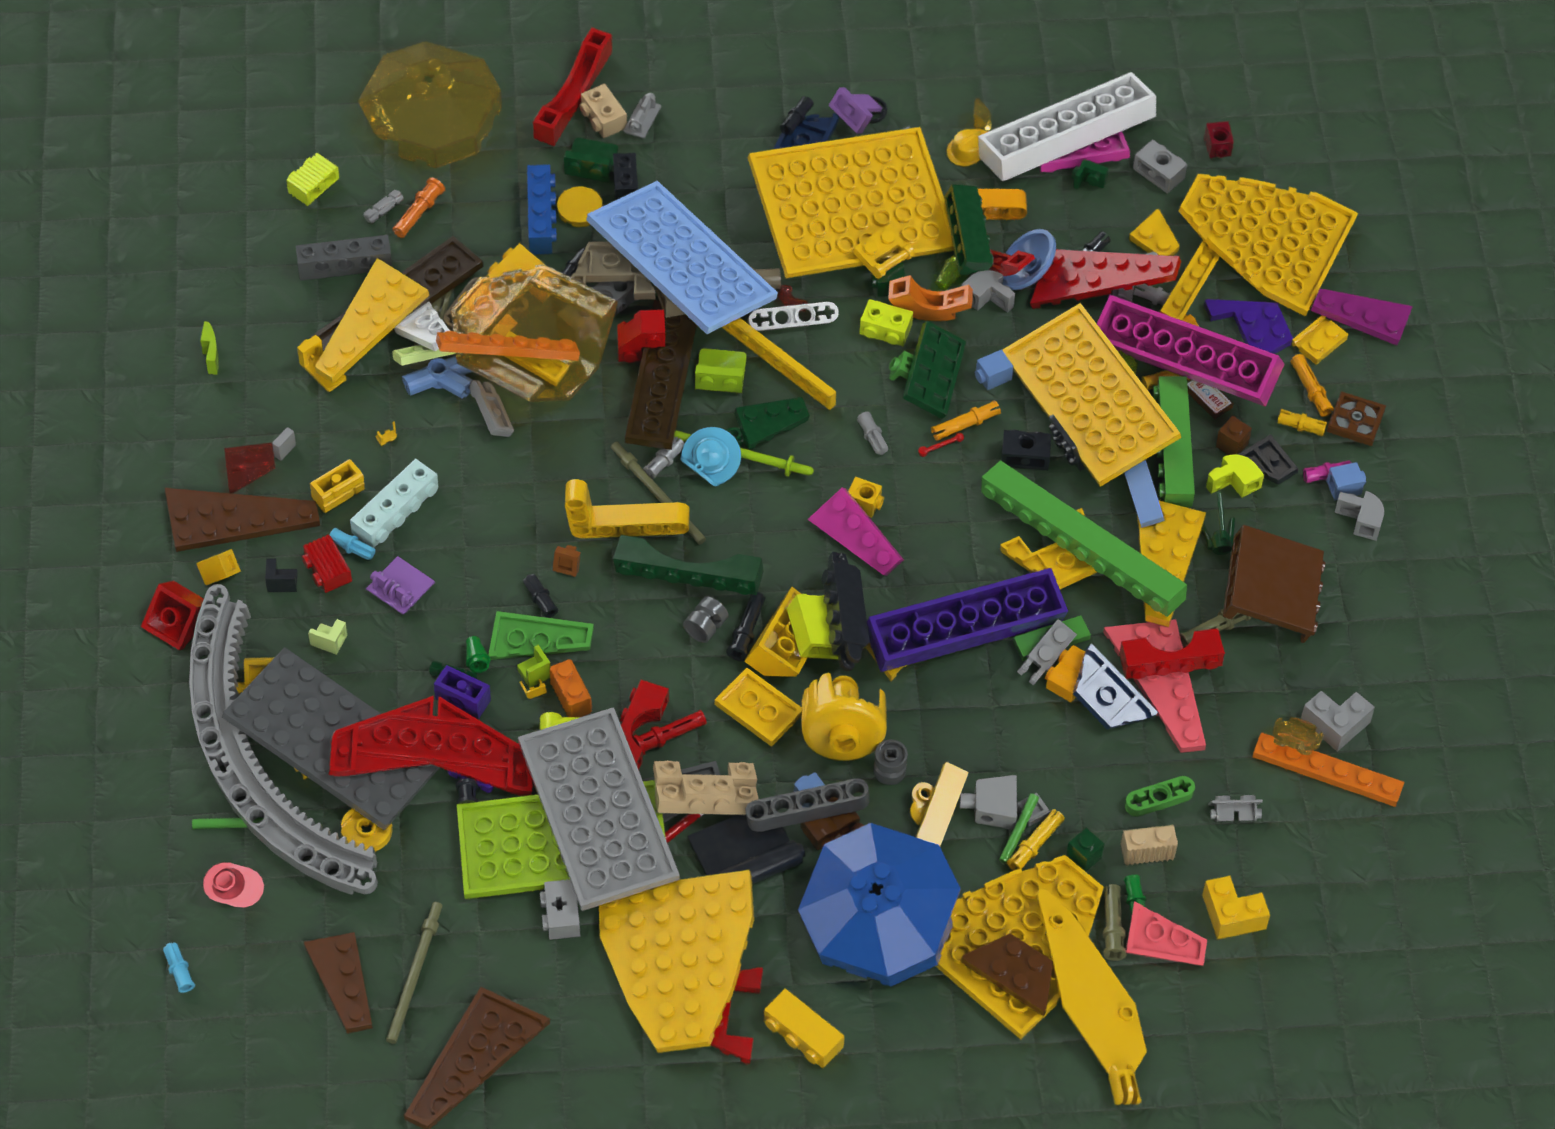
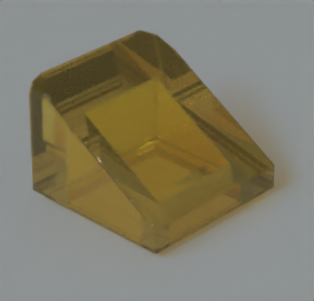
M976 98L973 112L974 128L991 130V113L979 98Z

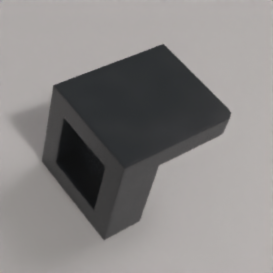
M266 558L265 581L267 592H297V569H278L276 558Z

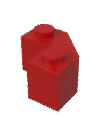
M640 310L634 314V319L628 323L623 321L617 325L619 362L641 361L642 347H665L664 310Z

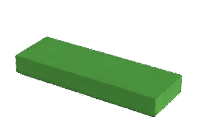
M1082 616L1062 621L1077 634L1068 646L1090 640L1091 634ZM1052 625L1013 638L1014 645L1022 661L1027 660V655Z

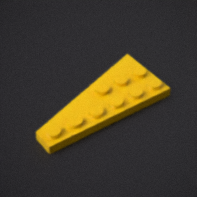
M377 258L316 363V373L332 383L336 382L429 296L428 289Z
M1159 500L1165 521L1141 528L1137 515L1140 553L1184 582L1205 521L1206 512ZM1144 602L1145 621L1166 627L1170 626L1174 611L1166 617L1162 613L1153 610L1150 605Z

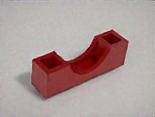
M1216 628L1194 631L1191 642L1185 648L1172 652L1157 649L1146 638L1121 641L1119 655L1125 678L1142 679L1153 675L1165 676L1175 672L1188 673L1197 669H1215L1222 666L1225 652L1219 630Z
M640 680L638 687L632 689L629 698L631 703L629 708H624L620 720L622 722V730L638 770L643 762V749L634 742L632 736L640 726L649 722L661 721L669 702V688L644 680Z

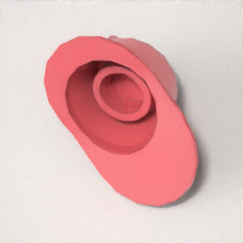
M233 863L214 865L206 873L203 882L204 891L210 899L235 907H248L255 904L261 898L264 890L262 877L256 871Z

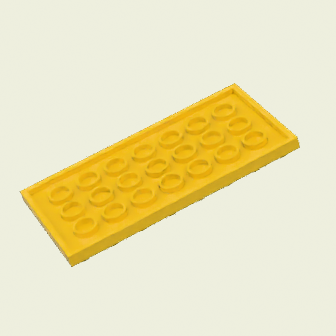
M1081 303L1002 350L1012 363L1013 371L1048 418L1053 414L1075 443L1083 465L1100 487L1181 438L1178 429Z

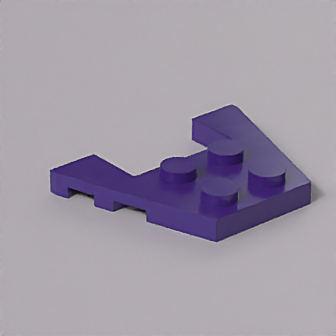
M1206 299L1204 301V308L1210 322L1234 317L1245 344L1276 354L1292 343L1293 337L1278 303Z

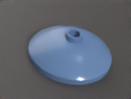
M1036 229L1019 237L1005 254L1013 255L1017 251L1033 254L1035 259L1018 273L1003 276L1002 284L1010 287L1012 290H1019L1029 287L1041 279L1050 268L1055 257L1056 241L1054 236L1047 230Z

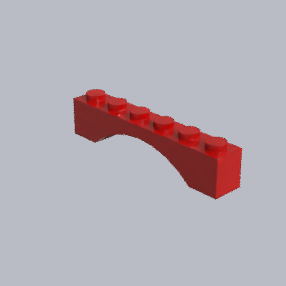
M595 28L590 29L581 44L574 66L564 85L549 103L542 106L533 121L534 139L555 146L581 104V94L589 91L612 53V34Z

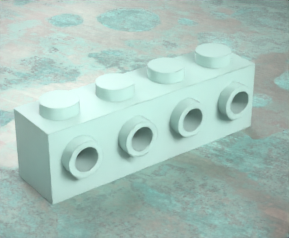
M417 459L413 460L350 519L352 534L373 548L379 543H383L389 536V533L404 523L407 516L412 512H416L424 500L436 493L438 489L437 473Z

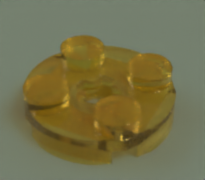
M1283 717L1275 721L1272 730L1274 735L1273 742L1275 744L1297 749L1303 755H1311L1312 750L1320 747L1323 733L1320 732L1318 734L1316 732L1317 727L1312 723L1290 717L1289 722H1282Z

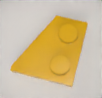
M1156 209L1129 235V240L1147 253L1155 252L1158 255L1174 256L1179 251L1180 245L1159 209Z

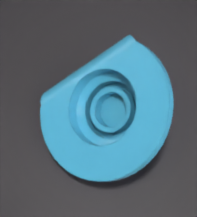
M707 427L696 431L687 439L680 460L711 485L719 486L730 480L737 472L741 462V450L737 440L728 431L717 427Z

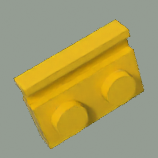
M1320 316L1292 339L1291 345L1293 347L1296 346L1300 353L1317 365L1347 340L1348 333L1333 321H1328L1325 316Z

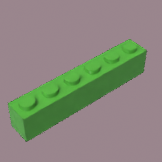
M1159 376L1157 386H1153V398L1157 400L1158 405L1178 429L1181 438L1156 453V458L1161 460V463H1158L1157 477L1162 478V483H1159L1158 494L1159 497H1163V502L1183 507H1192L1195 490L1187 377Z

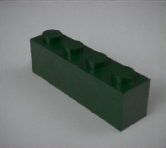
M952 184L944 196L958 273L959 275H973L979 271H987L992 267L994 258L990 252V237L986 232V217L982 212V197L979 195L978 187Z

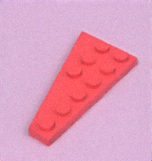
M1176 619L1171 620L1169 627L1147 622L1104 627L1103 630L1106 638L1110 639L1114 645V650L1118 656H1120L1121 641L1146 638L1150 644L1163 651L1172 652L1183 649ZM1175 672L1165 676H1146L1142 679L1133 678L1144 697L1148 698L1151 705L1158 711L1156 716L1161 718L1166 726L1165 730L1180 753L1205 750V738L1189 672Z

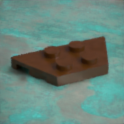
M1011 933L961 957L962 964L1040 1015L1044 1016L1046 1014L1053 967L1051 959Z

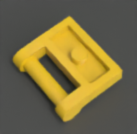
M889 225L856 245L852 251L878 279L883 277L886 271L903 260H909L915 256L912 246L906 244ZM897 249L899 253L882 264L876 263Z

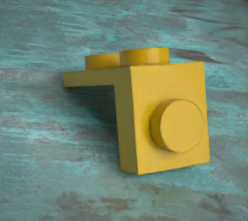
M317 335L304 340L297 347L299 364L328 392L346 381L344 374L336 382L332 383L316 373L315 365L323 353L322 340Z

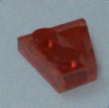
M272 443L224 448L229 493L231 494L275 469Z

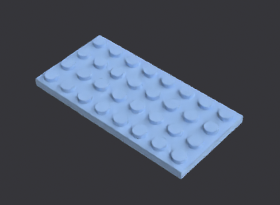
M658 181L587 214L586 221L706 334L777 298L778 292Z

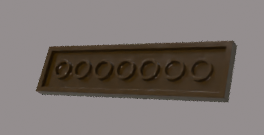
M452 236L401 272L428 289L429 296L411 313L427 302L434 303L483 268V261ZM345 313L314 334L322 340L323 351Z
M654 300L652 310H663L659 300ZM686 314L665 317V347H644L625 434L626 444L672 450L697 325Z

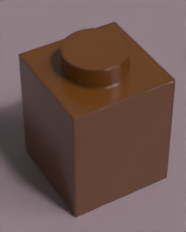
M1232 416L1219 430L1216 448L1227 455L1241 453L1249 444L1252 428Z

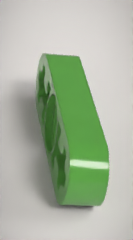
M1180 776L1132 791L1126 797L1125 809L1130 815L1138 817L1189 801L1193 797L1195 783L1187 776ZM1179 786H1182L1184 789L1188 788L1187 792H1184L1182 789L1178 790ZM1155 792H1163L1166 794L1167 799L1158 801L1153 797V794ZM1133 800H1136L1137 803H1141V807H1138L1136 804H1132Z

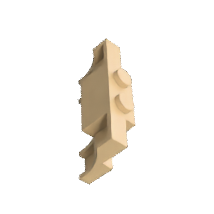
M654 761L653 771L657 813L746 815L747 805L759 799L756 790L757 776L754 763H729L728 775L682 774L679 762Z

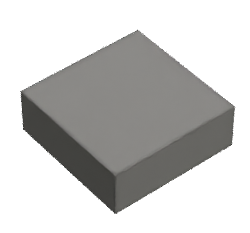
M288 427L272 442L274 457L280 461L296 446L294 431Z
M1037 793L1035 795L1039 797V800L1027 823L1028 827L1045 819L1050 813ZM1028 797L1017 803V812L1021 814Z

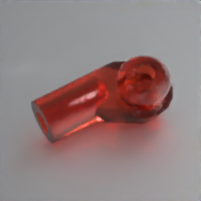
M782 285L780 287L778 297L785 306L808 304V300L795 298L791 294V286Z

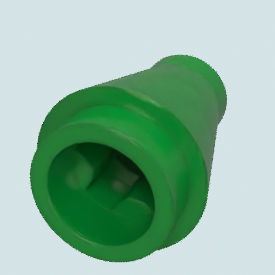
M471 636L466 640V665L472 672L482 673L489 668L490 657L483 647L480 638Z

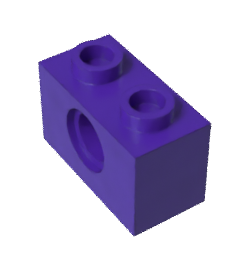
M448 665L445 666L434 682L436 700L440 696L476 719L480 718L491 702L490 685Z

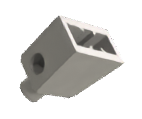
M1016 775L978 779L975 784L974 794H960V808L975 809V822L978 824L1013 830L1017 821Z

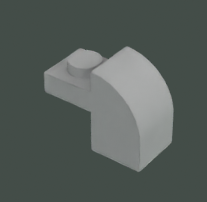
M992 270L979 271L962 283V286L969 284L973 289L972 307L977 311L989 300L1007 313L1014 307L1015 293L1010 287L1002 284L1003 275L999 272Z
M1368 491L1365 492L1364 498L1340 492L1335 513L1357 519L1354 535L1377 541L1384 517V507L1380 499Z

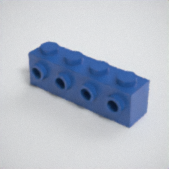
M527 165L529 251L533 255L552 254V242H557L556 228H552V224H556V210H551V206H556V194L551 192V188H555V174H550V165Z

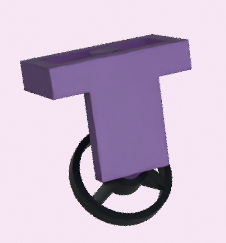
M845 87L838 89L829 104L856 133H863L868 123L881 122L887 115V105L882 99L870 96L869 94H851ZM877 102H879L880 104L883 105L885 111L882 109V107H881ZM877 113L882 115L879 118L871 119Z

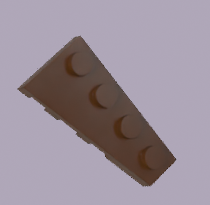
M355 932L303 942L304 948L312 960L313 966L333 1003V1007L346 1033L372 1029Z

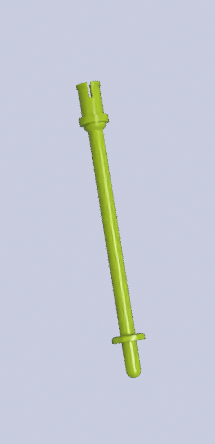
M677 430L675 432V437L680 438L683 442H686L692 435ZM740 448L741 458L785 469V476L789 477L791 471L807 476L814 473L812 467L794 462L795 458L793 455L788 460Z

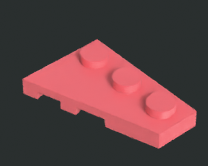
M1134 901L1126 953L1203 966L1207 939L1171 922L1160 914L1154 913Z

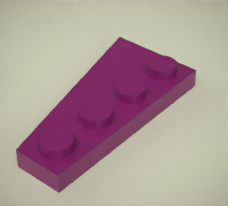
M1320 288L1311 311L1397 346L1413 306Z

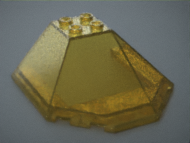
M544 264L536 265V269L523 272L522 269L503 272V276L490 278V276L480 277L451 308L454 332L458 334L475 332L487 336L500 334L505 337L511 331L518 336L531 339L539 337L559 341L561 339H569L576 343L580 351L579 360H561L569 365V370L557 386L552 385L505 356L456 353L457 364L529 402L571 400L600 366L618 302Z

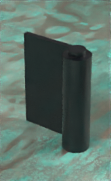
M763 814L754 815L753 818H760ZM736 815L687 836L706 876L750 870L752 885L802 864L803 857H806L802 844L796 843L795 840L790 841L783 827L756 832L749 828L746 815Z

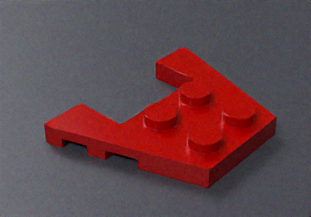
M763 968L739 971L734 990L760 993ZM730 1000L721 1014L723 1018L714 1031V1038L710 1045L720 1049V1052L728 1056L730 1054L740 1058L742 1062L750 1064L753 1038L727 1035L731 1007Z

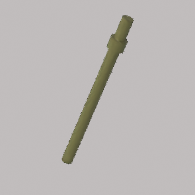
M614 442L611 445V449L621 459L620 462L626 469H630L660 503H673L637 463L638 460L631 452L628 453L619 442ZM689 520L688 533L699 545L703 544L706 537Z
M433 902L428 919H425L421 928L423 933L386 1039L391 1044H396L432 936L436 935L439 926L437 921L443 907L441 903Z

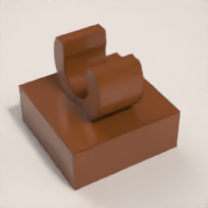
M567 545L566 548L557 546L554 552L553 571L576 577L579 572L581 552L576 551L577 547Z

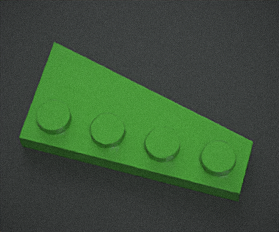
M496 611L488 655L490 660L534 656V647L537 645L540 646L545 655L587 651L591 649L594 624Z

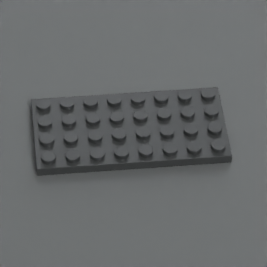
M285 647L229 705L222 715V718L384 831L440 768L429 764L342 777L330 776L329 763L333 733L340 728L380 715L381 713Z

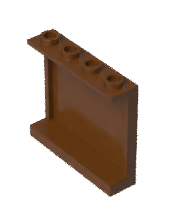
M1243 524L1233 540L1223 617L1232 620L1237 613L1244 614L1302 633L1301 642L1305 643L1311 635L1315 634L1318 627V622L1315 619L1320 608L1318 595L1323 587V581H1320L1325 569V561H1323L1324 551Z

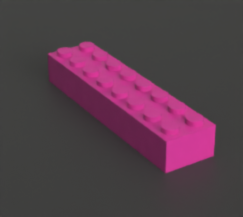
M1112 295L1109 296L1097 322L1099 328L1119 353L1265 407L1285 365L1279 355Z

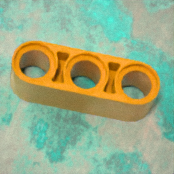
M978 189L979 195L982 197L981 207L986 220H1018L1027 215L1026 193L1023 190Z

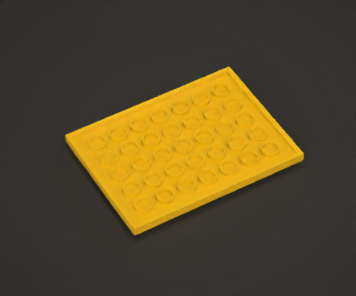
M920 127L749 153L748 161L786 278L864 266L852 252L853 248L887 225L906 244L912 246L915 251L914 257L954 251L944 196ZM897 249L894 250L893 252H891L881 260L877 261L876 263L885 262L892 256L899 253V251Z

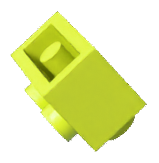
M869 299L860 320L859 334L904 347L912 327L913 311Z

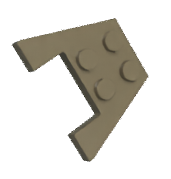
M588 242L578 262V268L572 274L568 288L564 290V301H583L586 297V282L634 281V300L655 299L656 296L655 289L652 287L650 280L610 242Z

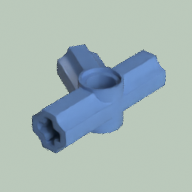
M461 353L445 360L435 358L428 363L427 367L402 376V381L410 396L434 387L437 389L444 388L460 398H466L470 394L469 386L473 380L466 377L465 374L475 371V365L470 353Z

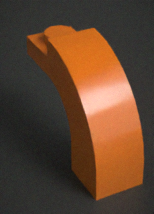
M911 275L889 281L888 300L893 306L913 311V318L948 321L955 319L956 312L972 308L973 289L969 284L946 291H931L919 286Z

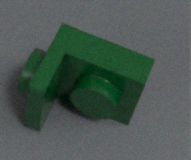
M1083 159L1080 167L1076 166L1073 171V188L1078 189L1082 181L1104 188L1107 183L1109 168Z

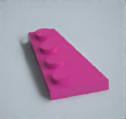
M842 487L808 518L810 522L882 575L887 576L904 560L846 488Z

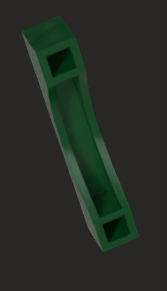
M625 535L620 536L613 557L615 571L623 575H636L646 579L666 580L670 583H685L694 587H709L718 591H733L742 595H757L764 572L762 558L737 554L715 562H684L661 554L643 538Z

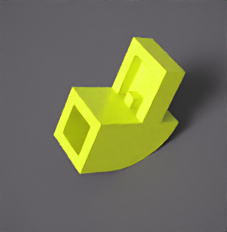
M1227 455L1222 459L1221 468L1217 467L1208 474L1206 488L1212 494L1231 484L1240 497L1243 498L1261 489L1264 474L1251 459L1242 455Z

